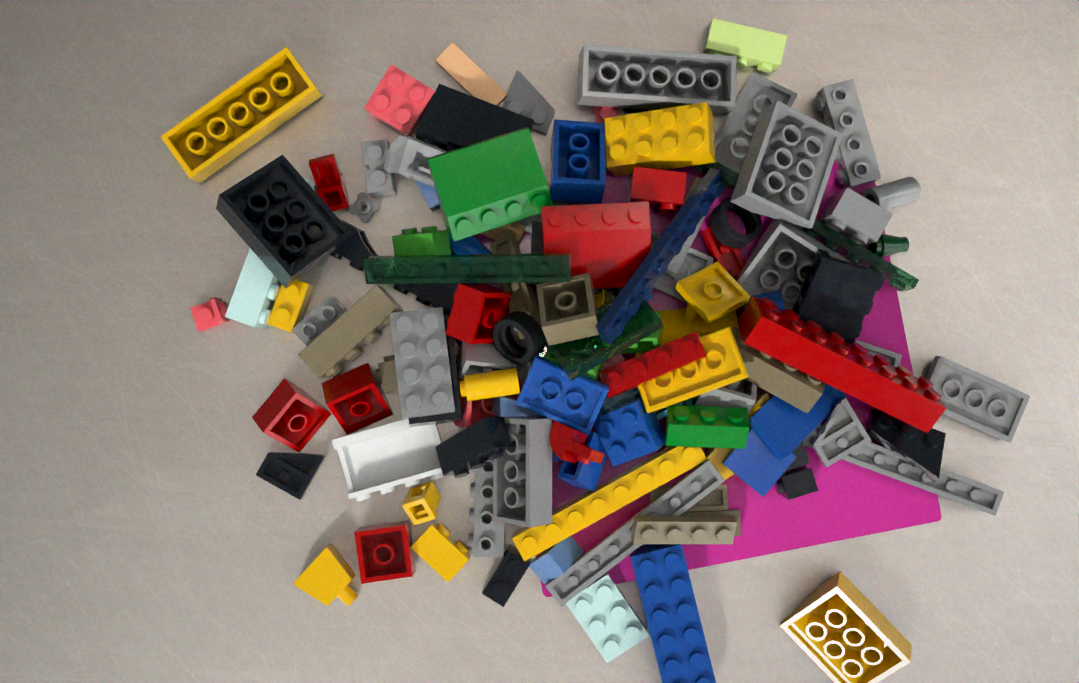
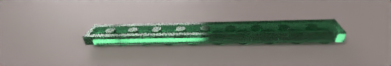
M719 162L691 166L692 171L702 176L707 174L710 168L720 170L724 188L728 187L734 191L739 174ZM816 219L813 227L810 229L792 224L812 238L824 243L823 245L836 253L843 254L847 260L854 264H860L867 268H871L872 265L877 266L882 272L883 278L890 282L889 286L897 291L912 290L919 281V279Z

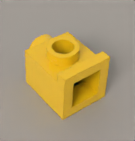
M433 481L410 488L402 506L413 525L436 519L437 514L435 511L441 495Z

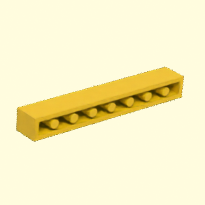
M668 446L664 450L598 485L595 492L588 491L553 510L552 524L530 528L523 527L513 533L512 540L523 560L526 561L703 463L707 458L701 447Z

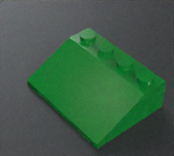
M528 127L427 158L445 226L454 242L540 214L542 207L553 206L548 184Z

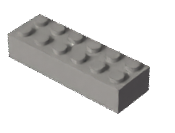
M584 44L579 54L577 105L659 110L707 102L713 115H727L735 108L737 56Z

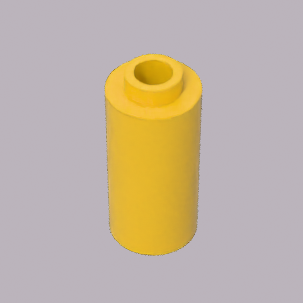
M516 368L464 375V381H459L461 397L467 396V401L520 394Z

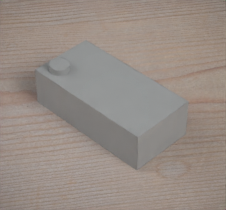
M504 417L513 447L505 450L502 457L493 459V521L529 528L552 524V447L550 444L552 419L544 417Z

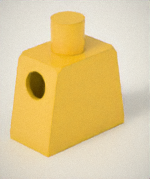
M332 543L319 554L293 583L326 606H329L336 597L349 606L358 597V594L348 586L356 574Z

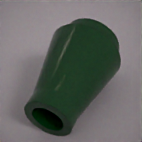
M881 234L877 242L867 245L870 256H875L879 259L907 252L909 241L907 237Z

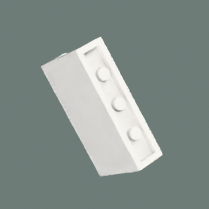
M409 418L332 440L334 450H338L349 489L348 499L356 498V501H362L371 498L370 493L380 490L382 495L395 491V486L405 484V487H411L420 484L419 479L429 477L430 481L444 477L435 446L442 443L437 424L410 427Z

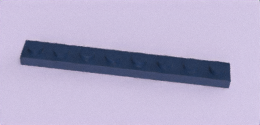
M709 169L600 319L596 328L602 341L611 345L616 337L622 334L626 323L631 316L637 313L641 302L646 295L652 292L654 284L667 271L668 265L674 256L680 253L684 242L695 232L696 226L702 217L708 214L710 206L715 199L722 194L724 183L720 170Z

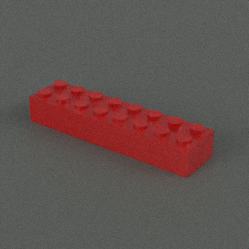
M753 296L737 321L745 344L926 433L931 430L946 410L945 405L941 401L942 396L934 390V384L929 379L923 376L917 378L911 375L912 373L907 368L901 365L895 367L889 364L890 362L885 357L879 354L873 356L867 353L868 351L860 344L853 343L851 345L845 342V339L836 332L829 334L823 331L822 327L814 321L809 320L805 322L799 319V315L790 309L783 311L777 308V305L768 298L763 297L761 300Z

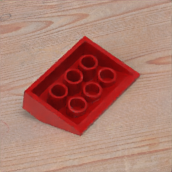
M649 202L549 206L541 208L539 215L544 283L589 273L594 289L623 288L651 250Z

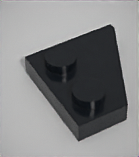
M269 452L257 471L256 476L301 500L326 456L323 454Z

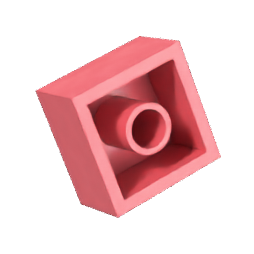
M391 64L364 108L370 116L399 134L414 137L416 129L435 91Z

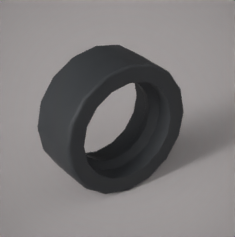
M730 197L713 210L710 217V226L717 240L723 245L733 249L742 248L758 237L762 227V220L760 214L750 212L730 202ZM727 210L735 212L741 217L746 228L745 235L735 232L730 227L726 219Z
M511 312L500 319L494 326L493 340L497 350L512 363H527L543 349V331L538 322L526 312ZM510 326L515 327L523 334L527 342V349L522 348L515 342L510 332Z

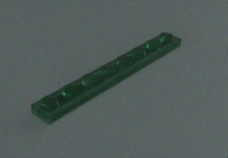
M571 253L366 256L363 258L366 284L571 282L572 280Z

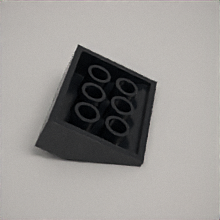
M283 154L219 194L216 210L285 288H288L310 272L352 234Z

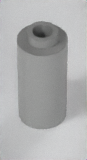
M906 177L866 189L863 197L888 210L917 201L920 197L921 187L915 178Z

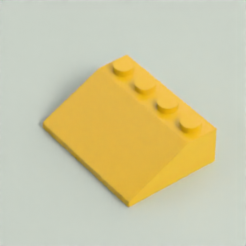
M841 571L823 582L780 623V627L835 683H877L911 662L912 644Z

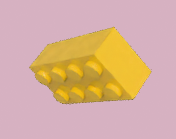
M707 102L605 118L607 168L614 176L629 175L634 167L665 170L716 162L713 113Z

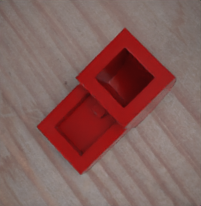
M334 153L310 159L309 166L319 197L332 211L348 208L349 199L342 172L340 173Z
M557 421L553 422L550 431V444L553 452L560 459L575 464L577 460L587 465L590 464V461L601 464L605 455L584 445L587 434Z

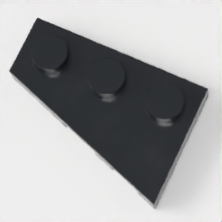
M873 407L868 415L867 434L890 451L895 450L901 454L912 467L917 466L927 473L926 477L933 482L938 480L946 433L933 428L926 433Z

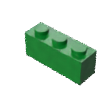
M668 406L665 421L666 446L746 449L750 428L748 410L742 407Z

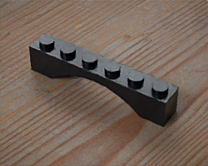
M341 220L352 234L331 252L330 256L339 260L344 257L351 261L349 264L351 267L362 272L364 269L373 272L371 277L383 283L388 280L395 284L393 287L395 290L406 295L408 292H411L417 296L415 300L426 306H430L432 303L437 307L443 308V315L451 314L454 293L457 290L458 283L463 282L448 276L436 279H418L398 272L377 255L369 243L365 231Z

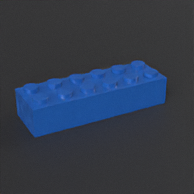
M682 544L641 545L629 556L661 682L716 683Z

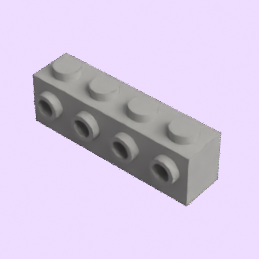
M850 79L823 87L817 92L816 106L819 111H822L824 117L823 124L843 134L835 157L838 166L836 173L840 185L843 184L844 189L847 187L850 189L880 179V171L854 80Z
M487 460L485 466L471 469V472L476 473L475 483L470 485V498H475L474 508H470L469 523L474 524V534L469 533L468 549H473V556L504 557L506 523L493 521V460Z

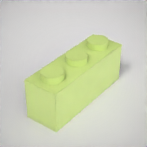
M713 18L708 27L702 54L737 56V67L745 68L752 66L756 67L759 72L772 73L781 65L787 35Z

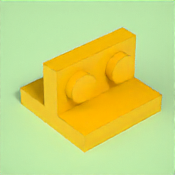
M718 261L680 280L675 288L688 302L684 319L690 326L702 319L707 324H710L747 304L751 297Z

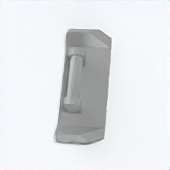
M399 135L390 144L384 169L388 173H398L410 180L413 179L434 187L427 158L448 151L407 135Z

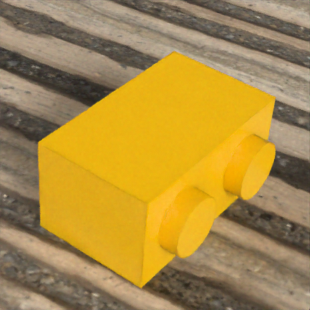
M299 280L288 288L281 284L267 324L294 333L292 329L304 319L315 286Z
M433 521L410 548L449 582L469 561L471 555L468 552L470 550L462 541L458 540L456 542L449 536L451 532L444 524H437Z

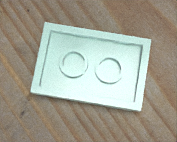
M608 572L566 603L607 663L650 636L648 630Z

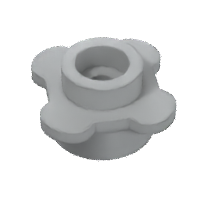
M364 192L359 193L354 204L349 205V212L359 216L360 220L364 223L369 222L375 211L379 209L378 202L370 200ZM363 205L366 206L365 210H362Z

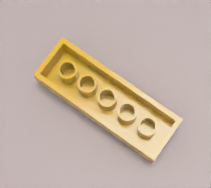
M285 47L160 137L189 178L201 183L322 97V94L291 51Z

